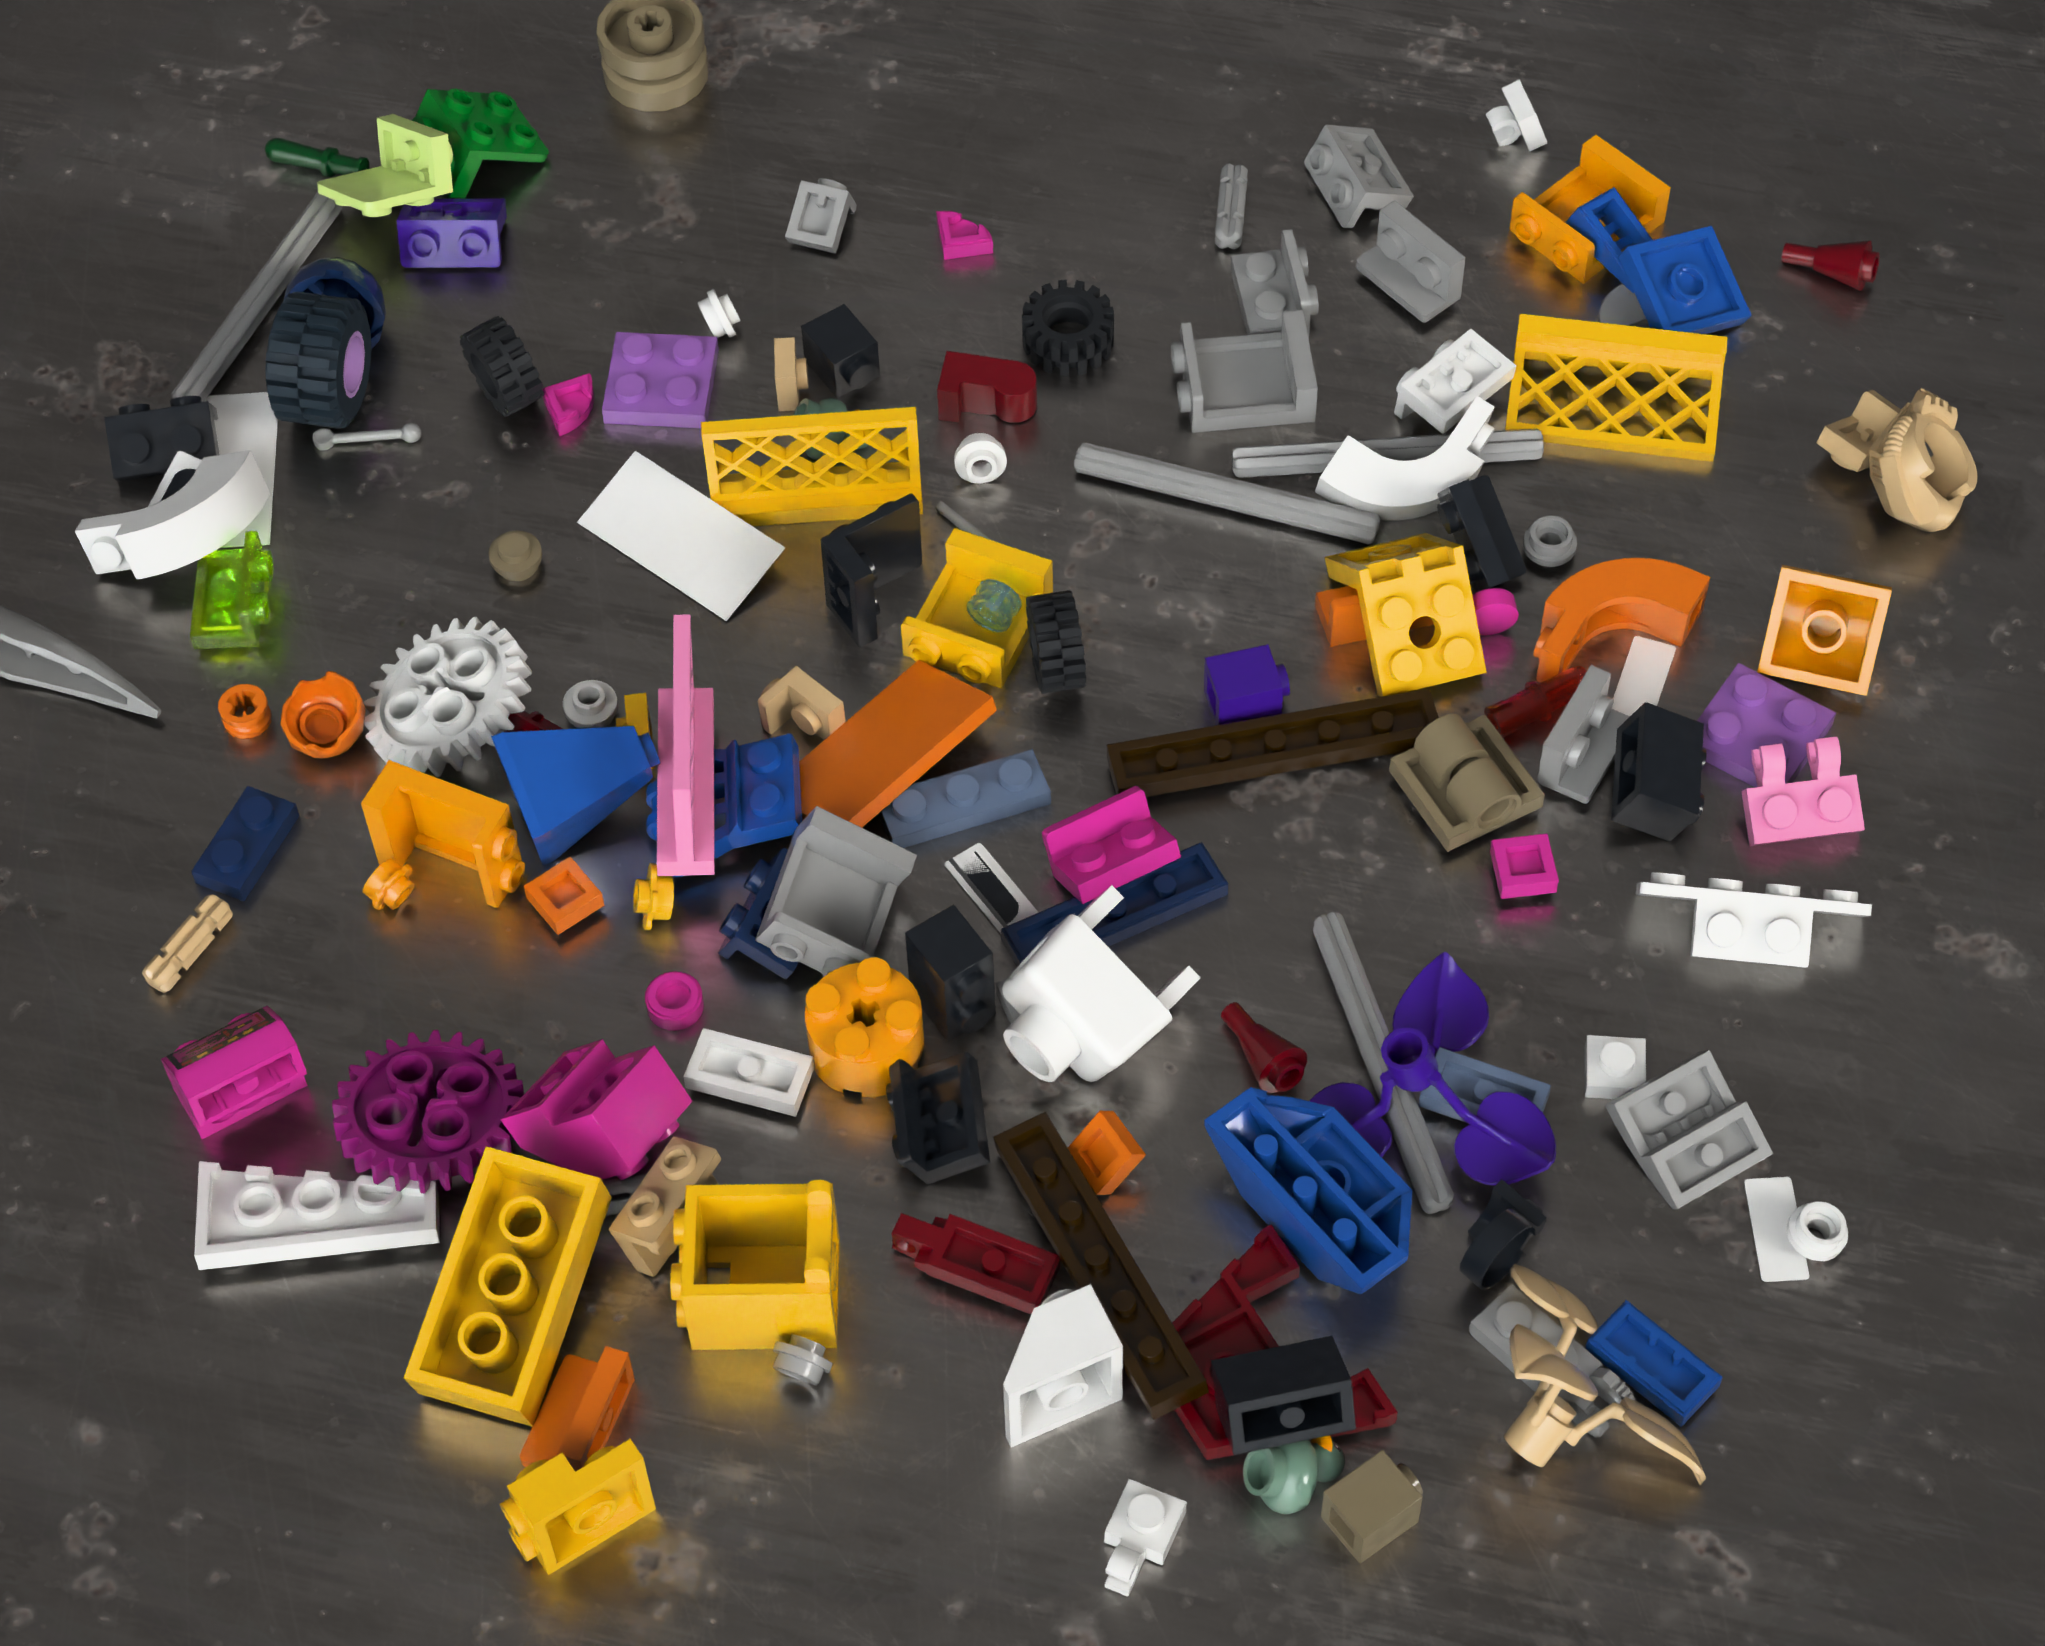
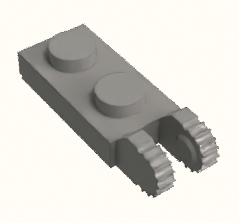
M1511 1284L1470 1322L1469 1332L1472 1337L1514 1373L1510 1350V1332L1516 1324L1529 1328L1555 1347L1560 1340L1563 1329ZM1573 1338L1565 1359L1578 1367L1591 1379L1597 1388L1599 1397L1609 1404H1620L1624 1397L1636 1399L1625 1382H1622L1610 1369L1602 1368L1603 1364ZM1521 1379L1536 1392L1540 1381ZM1563 1389L1558 1394L1576 1411V1416L1572 1419L1576 1424L1581 1423L1600 1411L1599 1407L1595 1406L1592 1401L1578 1397ZM1607 1420L1588 1433L1594 1437H1600L1608 1430L1610 1422Z

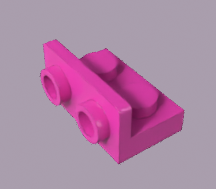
M1138 786L1129 788L1046 827L1042 831V838L1053 876L1082 904L1097 898L1111 885L1116 889L1181 858L1177 839L1151 817L1145 792Z

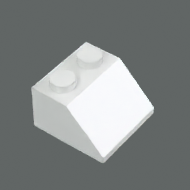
M1091 1284L1076 1291L1072 1289L1057 1291L1048 1296L1040 1306L1033 1309L1003 1383L1005 1432L1010 1447H1014L1122 1400L1123 1345Z

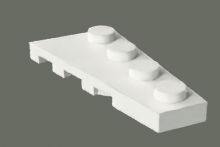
M199 1161L194 1253L199 1270L440 1243L439 1193L436 1181H431L426 1193H420L418 1181L410 1180L400 1192L396 1191L393 1177H388L377 1185L373 1182V1176L360 1175L356 1181L334 1180L329 1172L306 1170L304 1177L274 1175L272 1167L248 1165L245 1172L221 1170L220 1164L216 1162Z

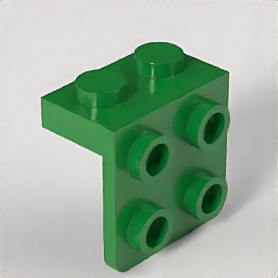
M456 88L450 90L427 89L416 116L412 119L414 122L448 134V140L453 151V161L451 163L453 192L446 194L448 198H466L483 159L542 163L545 162L549 150L538 136L537 131L530 125L518 108L515 100L509 95L498 91L479 93L466 92Z

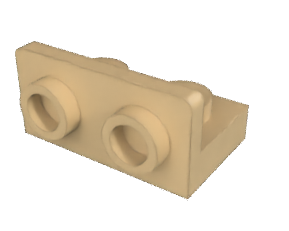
M673 1136L608 1230L637 1272L656 1277L669 1256L676 1250L678 1245L674 1244L673 1236L674 1209L685 1208L686 1185H719L712 1174L721 1161V1156L715 1148Z

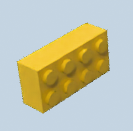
M485 1147L403 1377L418 1394L533 1427L612 1200V1196L601 1178Z

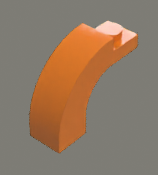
M1651 558L1609 560L1575 573L1562 582L1545 601L1540 636L1533 652V656L1539 659L1536 681L1556 690L1580 649L1593 637L1612 630H1637L1682 647L1704 609L1711 577L1676 563Z

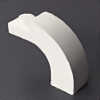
M1477 396L1448 440L1434 453L1417 460L1399 461L1386 458L1348 435L1319 477L1315 493L1331 503L1375 513L1380 516L1382 521L1414 519L1438 511L1437 505L1440 503L1437 496L1438 493L1469 479L1470 481L1477 478L1484 460L1473 453L1478 455L1495 430L1494 427L1488 424L1495 407Z
M251 450L203 457L189 482L167 499L136 511L82 519L75 533L96 574L131 569L136 580L148 578L188 565L228 543L256 518L271 493Z

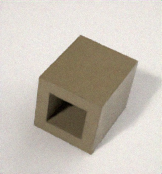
M1382 1450L1324 1491L1321 1518L1359 1564H1361L1419 1522L1423 1500L1422 1487L1414 1473L1405 1464L1399 1463L1396 1465L1385 1451Z

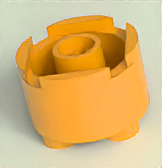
M870 957L862 960L860 963L839 967L825 975L816 985L809 989L805 1001V1024L809 1054L813 1056L816 1074L831 1089L843 1093V1089L861 1092V1097H880L887 1095L886 1087L888 1083H891L889 1066L898 1059L905 1060L914 1069H918V1062L924 1050L921 1000L910 980L899 971L891 968L885 960L878 957Z

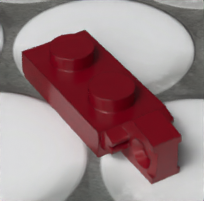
M901 1213L891 1234L892 1249L914 1258V1267L926 1272L927 1275L1028 1314H1032L1033 1309L1040 1306L1047 1298L1061 1267L1060 1257L1055 1253L949 1214L947 1219L935 1217L932 1224Z

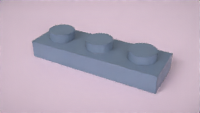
M1033 749L912 784L879 813L889 841L902 848H906L1050 805L1051 791Z

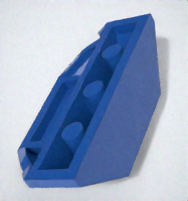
M1250 1087L1204 1120V1126L1240 1195L1268 1226L1272 1224L1282 1241L1318 1280L1362 1295L1408 1261L1412 1189L1334 1107L1294 1097L1267 1095V1091Z

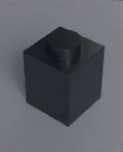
M845 304L801 326L804 358L807 359L808 365L836 398L854 389H860L880 376L878 342Z

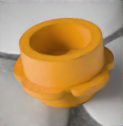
M389 858L371 874L362 892L372 900V906L376 910H381L386 905L395 910L409 897L415 886L409 880V876L412 874V867L409 864L402 867L393 858Z

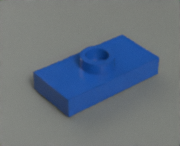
M1627 1300L1590 1336L1585 1347L1602 1364L1680 1427L1719 1388L1723 1378Z

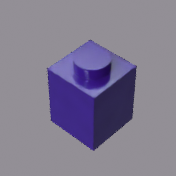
M1268 644L1205 658L1204 692L1215 725L1282 714L1283 697L1290 695V684L1284 664H1275Z

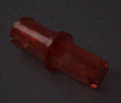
M1577 666L1540 684L1531 680L1525 684V689L1517 692V694L1485 707L1484 715L1487 716L1502 738L1538 720L1547 722L1552 718V711L1568 704L1587 671L1583 666Z

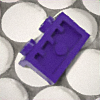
M434 199L432 204L425 206H409L404 204L396 220L401 265L405 268L499 267L502 261L500 233L507 218L505 199Z

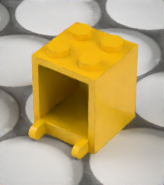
M812 1180L807 1184L686 1185L685 1208L674 1209L673 1236L674 1244L679 1245V1263H672L670 1289L671 1299L676 1300L677 1327L687 1328L691 1349H773L776 1341L789 1343L792 1335L810 1339L826 1348H837L840 1236L833 1183L825 1180ZM708 1268H730V1284H707Z

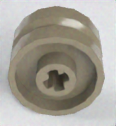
M612 0L606 4L597 20V40L599 51L602 55L601 65L604 83L613 98L626 107L643 112L667 111L683 106L700 94L708 81L709 64L707 48L704 44L703 16L693 0Z

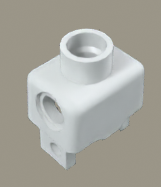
M1112 885L1095 898L1078 916L1070 914L1051 929L1003 984L1005 999L1020 1014L1004 1031L1005 1043L1012 1055L1023 1067L1046 1082H1054L1069 1066L1083 1080L1094 1082L1125 1063L1172 1021V1015L1169 1010L1200 979V976L1188 965L1171 977L1153 994L1093 932L1092 929L1124 898Z

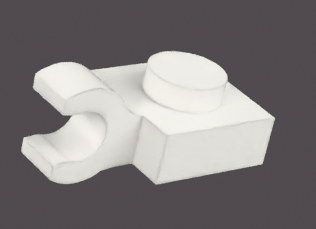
M1131 1479L1128 1480L1105 1530L1104 1543L1116 1547L1105 1570V1573L1109 1574L1105 1582V1588L1129 1596L1145 1559L1163 1565L1186 1514L1187 1501Z

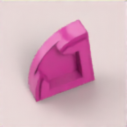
M936 211L937 227L944 260L993 254V240L986 227L981 224L978 226L969 220L963 219L962 214L958 212Z
M590 373L542 389L544 392V403L559 437L579 427L592 411L594 389Z

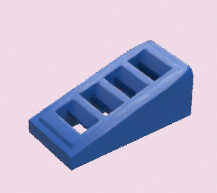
M1615 187L1578 207L1565 223L1593 242L1595 245L1594 257L1627 289L1634 293L1619 255L1628 246L1652 241L1653 239ZM1599 220L1604 222L1606 226H1603ZM1615 233L1620 239L1615 242L1610 235Z

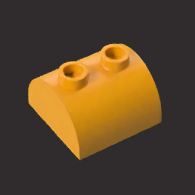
M1782 564L1757 672L1867 696L1892 587Z

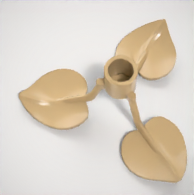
M1514 1264L1510 1268V1278H1513L1518 1287L1535 1303L1559 1317L1563 1333L1555 1347L1549 1341L1521 1324H1516L1511 1330L1510 1350L1515 1378L1538 1380L1540 1383L1534 1395L1527 1402L1525 1409L1504 1434L1506 1442L1527 1461L1536 1466L1544 1467L1564 1440L1570 1445L1575 1446L1584 1434L1609 1419H1617L1625 1422L1629 1428L1653 1445L1685 1463L1692 1469L1699 1485H1701L1706 1479V1475L1694 1449L1684 1435L1659 1413L1631 1398L1624 1397L1620 1404L1612 1403L1578 1425H1573L1571 1421L1576 1416V1411L1568 1402L1558 1396L1560 1390L1563 1389L1592 1402L1599 1394L1591 1379L1578 1367L1567 1361L1565 1355L1577 1331V1326L1590 1334H1594L1598 1329V1324L1587 1306L1569 1290L1526 1267Z

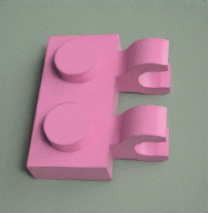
M1837 736L1814 739V742L1806 743L1807 758L1812 777L1810 781L1785 784L1786 759L1782 743L1759 746V749L1751 750L1757 787L1741 791L1749 846L1857 833L1865 830L1857 775L1840 777L1841 751Z

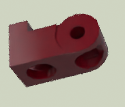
M946 351L937 388L939 420L959 423L961 412L991 416L993 414L1001 420L1010 423H1020L1028 420L1037 410L1036 374L1033 368L1026 363L1014 360Z

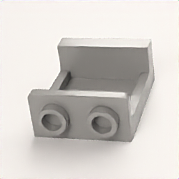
M1303 310L1283 311L1282 330L1275 333L1194 340L1191 322L1180 323V342H1171V360L1173 373L1183 374L1184 381L1177 382L1178 405L1180 413L1189 412L1192 433L1315 422L1318 387Z
M816 806L796 827L755 941L769 947L777 957L790 962L803 963L821 972L823 977L839 967L860 963L866 958L875 957L874 953L897 887L911 874L917 854Z

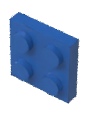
M1712 226L1628 246L1619 255L1650 328L1708 334L1743 325L1752 316Z

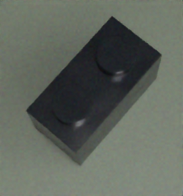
M1645 702L1617 728L1612 821L1671 841L1688 825H1693L1699 819L1704 807V795L1701 793V772L1707 756L1706 749L1703 748L1704 723Z
M953 904L905 932L909 980L919 994L922 1009L945 1039L949 1042L964 1032L973 1033L982 1028L991 1016L996 1014L993 952Z
M1332 1335L1211 1360L1216 1409L1233 1455L1356 1430L1352 1380Z

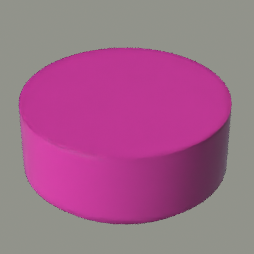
M1489 588L1472 594L1479 634L1481 636L1501 633L1512 627L1518 620L1519 613L1514 595L1511 592L1501 588Z
M679 971L663 973L650 982L645 992L648 1016L661 1029L669 1031L686 1029L696 1023L702 1015L704 1000L701 986L694 977L687 973Z

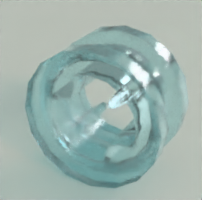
M993 579L981 581L976 589V595H973L967 603V611L970 617L982 627L994 632L1007 631L1013 622V616H1016L1022 607L1019 595L1011 587Z

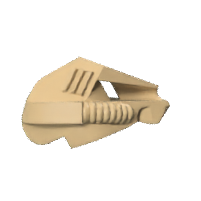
M1923 388L1916 392L1911 403L1907 402L1869 448L1870 477L1881 504L1888 515L1919 530L1935 532L1947 528L1954 521L1965 496L1975 489L1978 474L1975 462L1964 439L1958 431L1954 430L1958 419L1957 408L1949 405L1947 401ZM1925 442L1928 444L1933 453V456L1931 457L1925 446Z

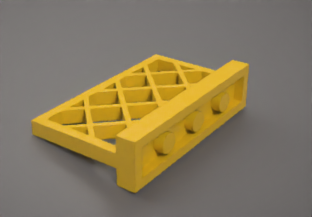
M1520 314L1513 361L1517 366L1510 385L1505 430L1537 428L1541 430L1545 443L1713 462L1728 337ZM1524 359L1547 362L1556 372L1539 384H1536L1523 370ZM1584 366L1597 367L1607 376V379L1591 390H1588L1573 373ZM1635 372L1650 373L1658 381L1659 385L1643 396H1640L1625 379ZM1687 378L1710 380V390L1707 394L1693 402L1678 387V384ZM1564 380L1579 398L1560 410L1545 392ZM1522 385L1527 390V392L1520 396ZM1616 386L1631 404L1612 416L1597 398ZM1668 392L1683 410L1664 422L1649 404ZM1533 400H1536L1551 416L1539 425L1517 422L1518 410ZM1586 405L1603 422L1591 431L1577 429L1568 419ZM1706 406H1708L1707 416L1701 411ZM1639 411L1655 429L1644 437L1633 436L1620 424ZM1691 417L1705 432L1704 444L1682 441L1673 429Z
M916 407L701 422L710 498L753 527L860 519L876 511L884 503L896 501L908 494H913L919 501L920 514H923ZM884 428H907L892 440L878 433ZM844 431L850 434L839 444L825 437L830 432ZM791 435L796 438L786 448L771 441L776 436ZM737 439L743 442V444L734 451H730L716 444L715 440ZM864 443L878 450L867 459L853 452ZM810 447L825 454L814 463L800 456ZM756 451L771 457L761 467L747 460ZM894 458V459H896V460H898V461H900V462H888V461H889L890 459ZM838 462H841V463L845 464L846 466H834V465H836ZM786 465L792 468L790 470H781ZM733 469L740 472L735 474H728Z

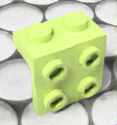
M395 114L378 117L376 120L381 166L317 182L319 194L335 200L337 205L351 206L361 210L362 215L368 217L389 215L392 213V207L404 204L409 206L432 204L434 197L453 192L451 173L453 151L448 140V134Z

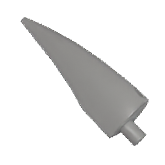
M0 605L1 677L89 699L157 719L159 717L161 709L136 686L103 661L42 624Z

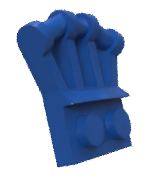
M792 733L744 745H738L736 740H732L726 749H714V773H716L714 774V800L725 797V802L714 804L715 859L735 848L794 835L796 827L802 822L799 746ZM656 776L655 781L651 782L646 788V802L652 808V813L647 817L646 825L648 836L657 842Z

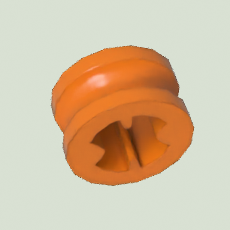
M238 684L226 690L218 701V711L226 732L233 737L239 739L254 738L266 731L271 723L272 713L268 706L267 697L264 691L255 685ZM247 706H253L255 709L250 715L246 714ZM240 708L244 709L243 717H237L235 714Z

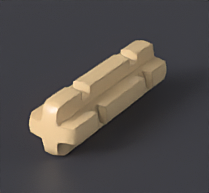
M214 894L205 896L194 909L197 913L196 917L189 915L160 949L164 954L162 956L156 954L144 967L142 974L145 977V981L151 987L162 993L172 989L182 977L178 973L179 970L187 971L215 938L212 932L214 930L220 932L232 918L233 913L226 901Z

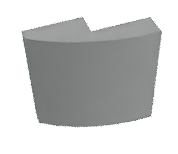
M1710 1050L1694 1054L1605 1105L1616 1128L1636 1161L1672 1209L1681 1208L1773 1155L1747 1101L1736 1102Z

